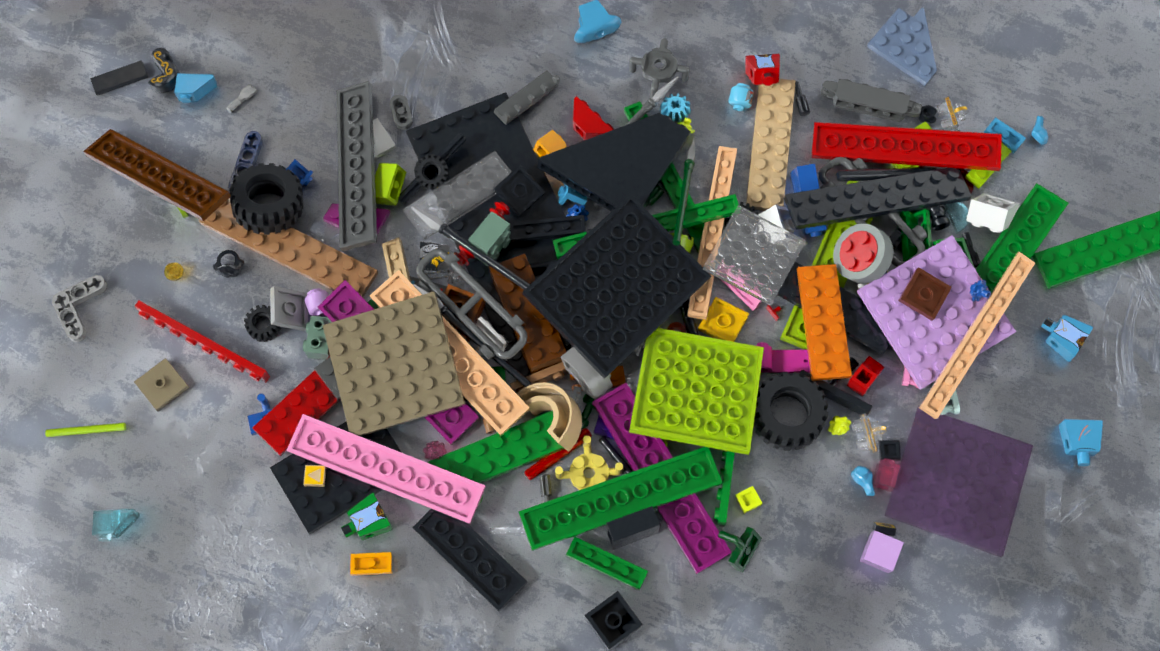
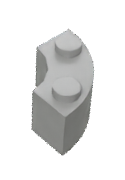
M574 347L561 356L565 369L577 380L583 392L593 399H598L613 386L610 380L611 374L604 379Z

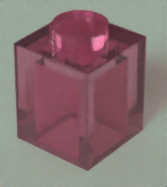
M880 459L876 465L873 487L891 492L895 488L900 465L895 464V461L891 459Z

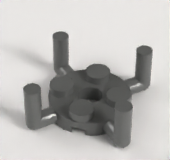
M665 38L661 40L660 48L652 49L649 53L644 54L643 58L631 57L629 59V71L631 73L636 71V65H641L644 78L652 81L650 98L658 91L659 83L670 82L676 72L682 73L681 80L683 82H687L689 79V67L678 65L677 59L667 49L668 40ZM661 62L664 64V67L657 68L655 64Z

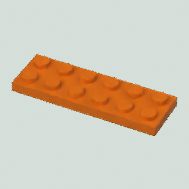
M836 264L798 267L797 276L811 380L851 378L852 372Z

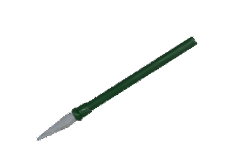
M695 137L691 140L684 162V178L673 238L674 245H680L691 174L695 166Z

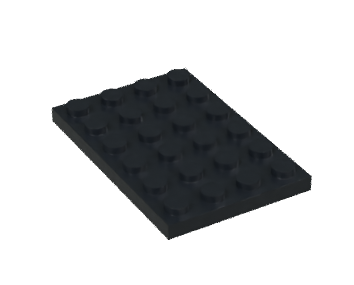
M347 421L337 426V428L349 432ZM387 428L360 436L401 452ZM295 454L289 455L270 467L309 535L352 509L371 493L375 495L383 490L327 467L325 487L304 486L305 465L320 464Z

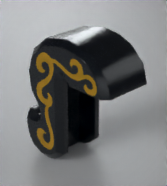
M156 48L152 52L151 57L162 74L149 80L148 84L154 92L166 93L175 88L177 73L180 72L173 63L169 52L165 48Z

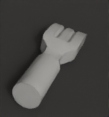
M251 84L247 85L240 91V96L230 103L226 109L231 113L244 100H248L256 94L258 90L252 87Z

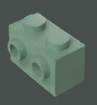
M311 316L310 322H307L306 333L308 335L307 340L303 342V351L308 358L326 360L330 356L323 325L332 323L328 317Z

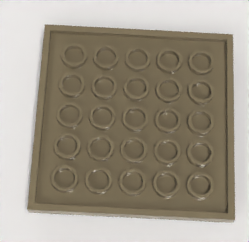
M434 291L323 325L350 433L363 436L466 405L438 299Z

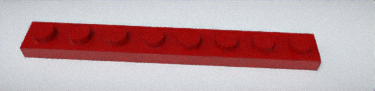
M138 300L135 304L140 317L145 320L149 318L154 320L153 323L162 329L164 327L170 329L169 332L178 338L180 336L186 338L185 341L192 346L199 345L202 347L201 350L208 355L212 353L217 355L218 360L225 364L228 362L233 364V368L241 373L246 371L253 380L257 382L262 380L266 383L270 378L265 369Z

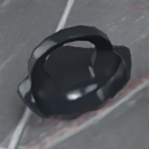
M225 250L218 255L217 262L213 264V269L223 277H236L244 266V260L240 259L235 251ZM225 254L234 255V265H222V256Z

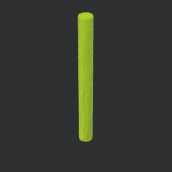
M126 423L47 429L45 435L46 437L124 431L126 430Z

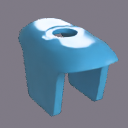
M598 0L580 5L578 7L580 28L574 36V41L577 43H587L612 34L620 27L621 18L609 15Z

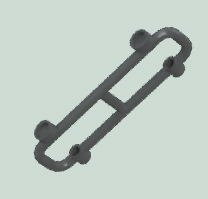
M836 157L820 169L818 175L819 180L823 184L820 188L835 186L831 180H828L826 173L838 164L844 165L848 170L867 169V166L860 158L851 162L847 158ZM897 213L888 214L918 249V252L910 259L926 251L922 241L927 238V233L923 227L918 225L911 230ZM869 218L857 219L854 221L857 224H867L865 221ZM893 251V258L891 263L895 267H898L901 264L907 262L900 261Z
M443 249L431 250L417 265L416 273L420 281L416 285L429 293L431 291L436 293V296L484 343L478 350L488 360H491L495 355L500 359L514 357L527 343V332L522 326L524 322L517 315L512 317L457 263L460 259L452 251L448 254ZM440 256L476 291L461 308L424 273V268L433 258ZM481 298L520 335L518 342L509 351H502L466 315Z

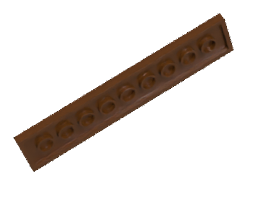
M109 129L83 151L86 157L201 221H205L231 197L227 190L112 129Z

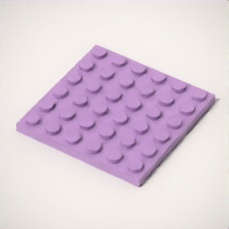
M953 235L857 290L858 295L920 390L937 380L988 299L982 297L979 302L972 301L970 287L982 279ZM918 267L952 287L933 321L898 301ZM1005 314L1000 318L978 355L1016 332Z

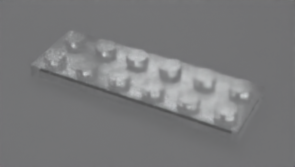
M494 151L404 208V214L424 240H426L438 231L431 229L413 211L412 206L439 217L443 223L449 225L496 195L493 189L511 173V170Z

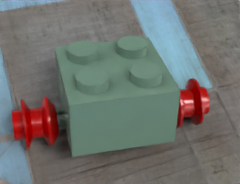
M495 202L496 208H490V214L468 239L469 243L495 261L499 257L501 249L506 248L511 242L510 223L505 221L504 215H510L509 207L504 202ZM459 246V253L454 252L460 259L457 263L462 266L464 264L469 265V258H477L488 266V264L462 246Z

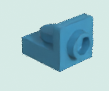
M567 185L561 186L558 191L559 204L561 205L567 199L581 205H585L587 202V197Z

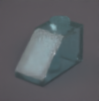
M135 509L93 511L92 535L102 542L111 541V538H119L140 517V513Z

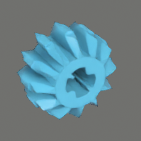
M671 93L669 98L665 97L660 105L661 114L669 116L674 122H682L691 113L690 101H686V96L680 97L679 93L676 96H673Z

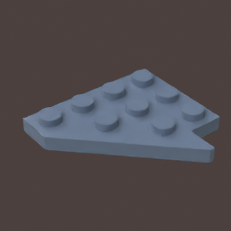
M898 8L867 45L869 49L924 86L928 84L937 72L924 8H921L914 17Z

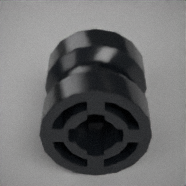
M937 206L929 210L933 231H939L950 226L951 223L945 215L946 210L944 206Z

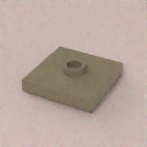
M166 358L134 381L157 412L189 388Z

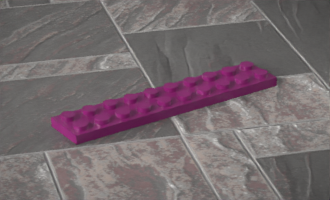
M346 280L318 306L331 322L374 310ZM466 404L424 418L452 445L480 417Z
M625 383L594 400L592 404L633 471L673 458L661 438L629 433L635 396L628 384ZM696 494L656 507L696 574L732 553L726 542L718 537V529Z

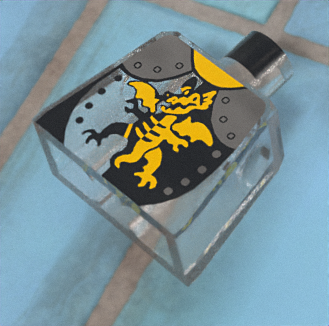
M420 241L419 262L431 250L443 249L449 254L451 247L445 244ZM437 256L426 265L424 273L431 280L451 277L452 268L440 256Z

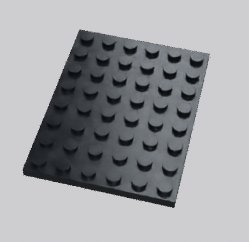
M631 194L529 285L522 294L605 379L712 276L681 244H673L674 237Z

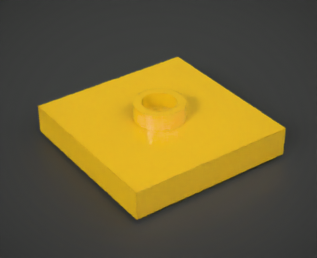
M715 296L708 309L707 319L701 321L698 331L712 338L735 342L750 313Z

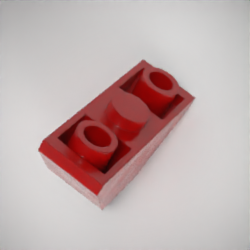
M577 96L574 98L573 130L584 140L614 130L609 123H605L599 113L593 112L589 108L586 101L580 100Z

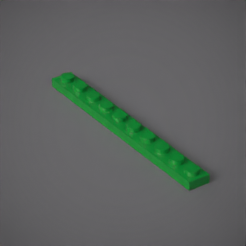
M640 101L624 107V113L628 121L643 106ZM647 113L641 119L648 117ZM672 163L660 182L674 209H678L683 181ZM688 193L686 206L694 205V202L690 194ZM704 223L685 228L689 237L694 238L693 245L698 254Z
M736 194L686 206L683 228L740 214L741 210ZM678 209L652 215L668 232L675 230ZM586 232L553 240L557 259L561 258L586 235Z

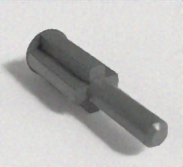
M540 475L541 497H544V502L550 501V496H552L550 475Z

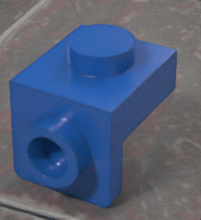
M296 159L286 168V170H291L299 178L300 184L305 187L313 179L311 177L313 171H308Z

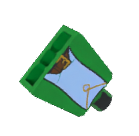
M374 493L368 495L347 512L351 522L341 527L346 538L358 533L361 540L393 530Z

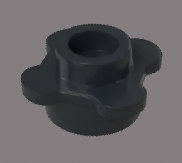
M930 105L922 106L920 116L918 117L919 122L935 123L937 120L935 117L937 109Z

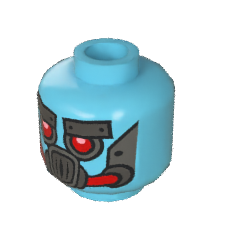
M737 83L736 86L731 88L729 104L733 106L734 110L742 112L744 109L751 107L754 92L750 85Z

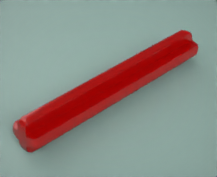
M584 428L580 432L576 444L569 452L563 449L542 458L525 470V476L529 480L534 479L583 444L584 436L592 437L591 432Z

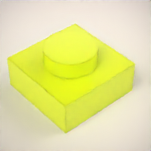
M753 486L735 494V498L744 514L763 504Z

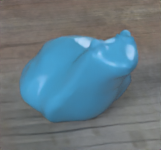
M1037 116L1031 135L1041 145H1045L1049 138L1047 130L1043 126L1045 118Z
M864 466L854 468L851 472L853 480L864 488L867 496H874L872 472Z

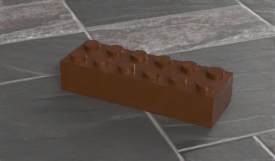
M525 254L500 263L530 285L536 280ZM490 266L491 278L504 309L512 317L517 315L524 322L522 326L526 330L528 338L521 351L530 373L534 374L563 362L561 356L566 353V349L556 328L522 294L524 289ZM513 329L516 339L518 341L520 335Z

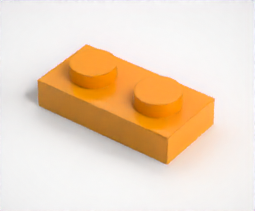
M392 553L351 554V576L392 574Z

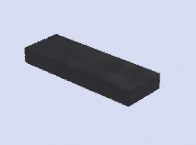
M140 60L92 77L90 80L95 94L98 96L149 77L144 63Z

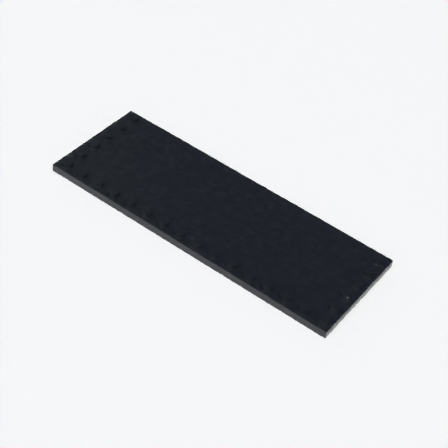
M506 92L406 131L418 161L427 154L437 156L458 133L466 137L463 145L445 162L448 167V177L445 183L440 187L431 189L447 226L467 241L490 214V208H496L495 202H504L493 189L519 165L546 192L519 217L509 208L510 215H504L505 221L511 223L566 217L545 172L537 168L538 158L519 118L516 117L505 125L494 113L495 108L509 99ZM439 170L430 179L436 178ZM559 238L510 242L506 248L501 249L496 261L501 263L522 254L526 255L529 264L558 260L553 240ZM455 242V245L458 251L460 252L459 246L461 245ZM469 258V265H465L467 272L503 307L491 278L490 266L485 265L477 258ZM546 269L533 271L535 278L537 279ZM485 301L484 310L492 328L504 337L507 343L504 352L509 351L518 342L514 331ZM563 343L566 352L573 347L571 344L566 346ZM521 350L514 357L507 359V362L523 376L531 375Z

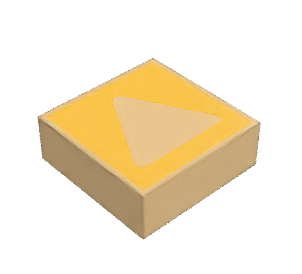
M305 465L303 485L325 487L326 466Z

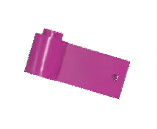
M757 343L756 346L764 347L760 373H800L801 370L811 373L808 350H772L768 343Z

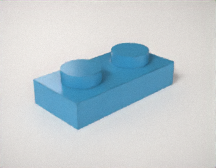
M996 117L984 131V133L1002 134V143L1013 154L1026 139Z

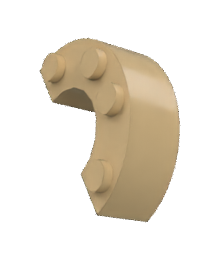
M535 383L520 390L517 395L529 406V411L534 416L543 411L553 410L554 418L547 432L569 452L576 444L582 428V415L578 404L563 389L551 383Z

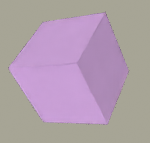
M874 530L869 535L860 562L890 573L894 570L904 542Z

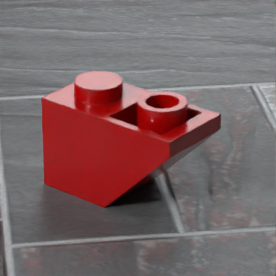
M868 356L850 378L847 386L863 397L885 366Z

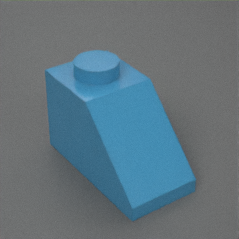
M177 73L174 93L178 100L183 103L198 102L217 87V82L211 74Z

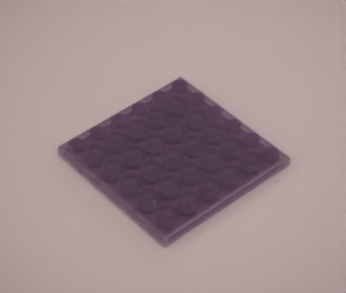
M918 406L884 516L1002 557L1033 445L944 414H940L937 419H934Z

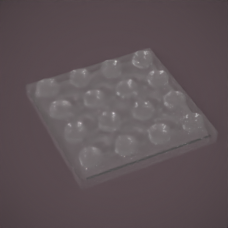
M738 205L703 266V270L771 306L806 240Z

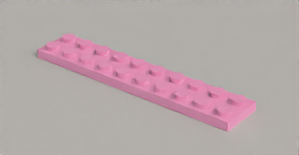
M304 414L286 450L468 524H471L486 488L485 485Z

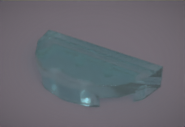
M959 202L944 205L956 234L960 233L968 224V221H966L968 209L963 203L960 204Z

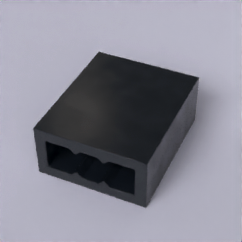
M653 506L607 522L606 533L614 550L658 534L662 520L658 510L654 511Z

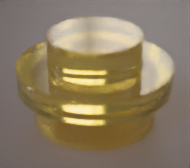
M169 263L165 267L164 274L168 280L177 281L183 276L184 269L179 263Z

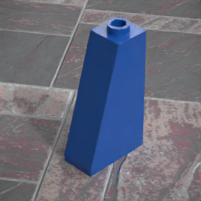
M815 164L797 166L790 172L794 193L820 189ZM826 225L804 228L805 235H810L811 237L822 236V232L827 230Z

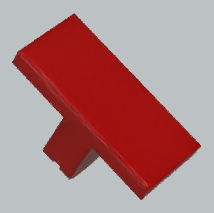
M767 305L766 309L775 321H778L779 316L777 313L782 308L778 306L772 309L770 305Z

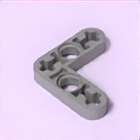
M100 275L89 277L58 292L52 298V304L65 333L73 342H81L86 337L85 327L75 306L102 294L107 289V282ZM96 282H99V287H98V288L95 287V286H96V284H95ZM84 289L83 296L75 297L77 290ZM61 299H64V304H65V306H66L67 308H64V307L60 304V303H61V301H60ZM68 313L74 314V318L71 321H65V316ZM72 326H75V328L78 330L77 336L74 335L75 332Z

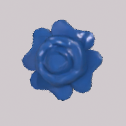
M575 204L572 208H568L566 217L584 215V220L587 221L589 212L585 210L584 205L579 206Z
M979 280L971 285L970 294L972 301L979 302L982 297H990L991 292L987 290L986 280Z

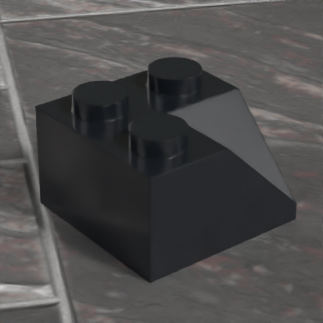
M619 591L584 615V619L607 651L615 649L643 625Z

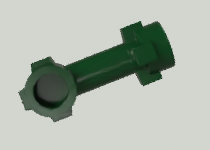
M585 394L583 397V402L586 403V406L581 414V429L588 427L589 421L587 419L592 409H595L592 404L595 399L588 394Z

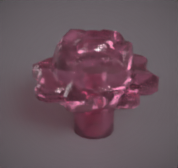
M431 441L423 448L426 459H440L443 454L447 453L445 444L439 443V441Z

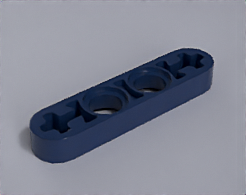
M250 131L245 135L228 184L229 191L233 179L239 176L238 172L240 169H248L249 166L256 165L263 144L262 137L257 131ZM256 137L257 140H254L252 144L250 140H253ZM246 153H253V157L251 159H244V155Z

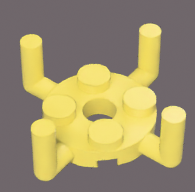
M584 436V454L574 458L570 470L563 471V468L560 466L555 469L557 479H570L573 486L581 490L607 481L609 476L621 475L623 473V464L616 463L615 468H608L602 456L592 453L591 437ZM586 469H592L595 475L592 478H586L583 473Z

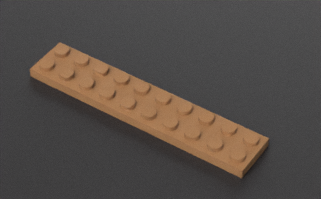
M230 198L205 221L199 219L201 225L333 291L346 280L364 297L378 274L377 269L292 227L286 231L284 229L281 230V233L275 234L273 232L270 235H264V233L256 234L253 233V230L248 231L244 229L243 225H239L236 222V218L233 217Z

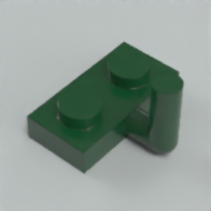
M748 526L741 537L722 530L718 534L720 539L736 545L728 562L737 571L743 573L762 537L753 528Z

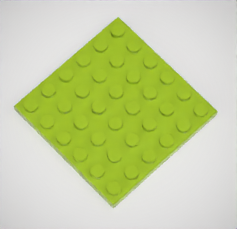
M657 328L645 342L629 433L749 455L764 347Z

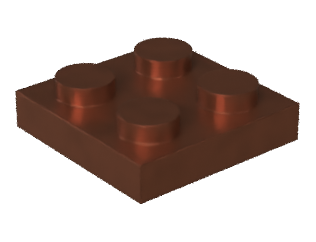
M918 267L898 301L933 321L952 287Z

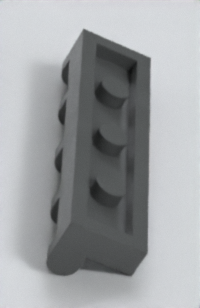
M546 70L495 108L494 113L507 125L555 89L559 84V77L557 75L552 76Z

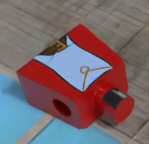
M779 53L749 55L745 57V73L754 85L764 84L765 86H771L772 84L779 83Z

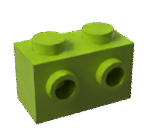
M379 163L375 173L377 204L397 205L407 173L398 164Z

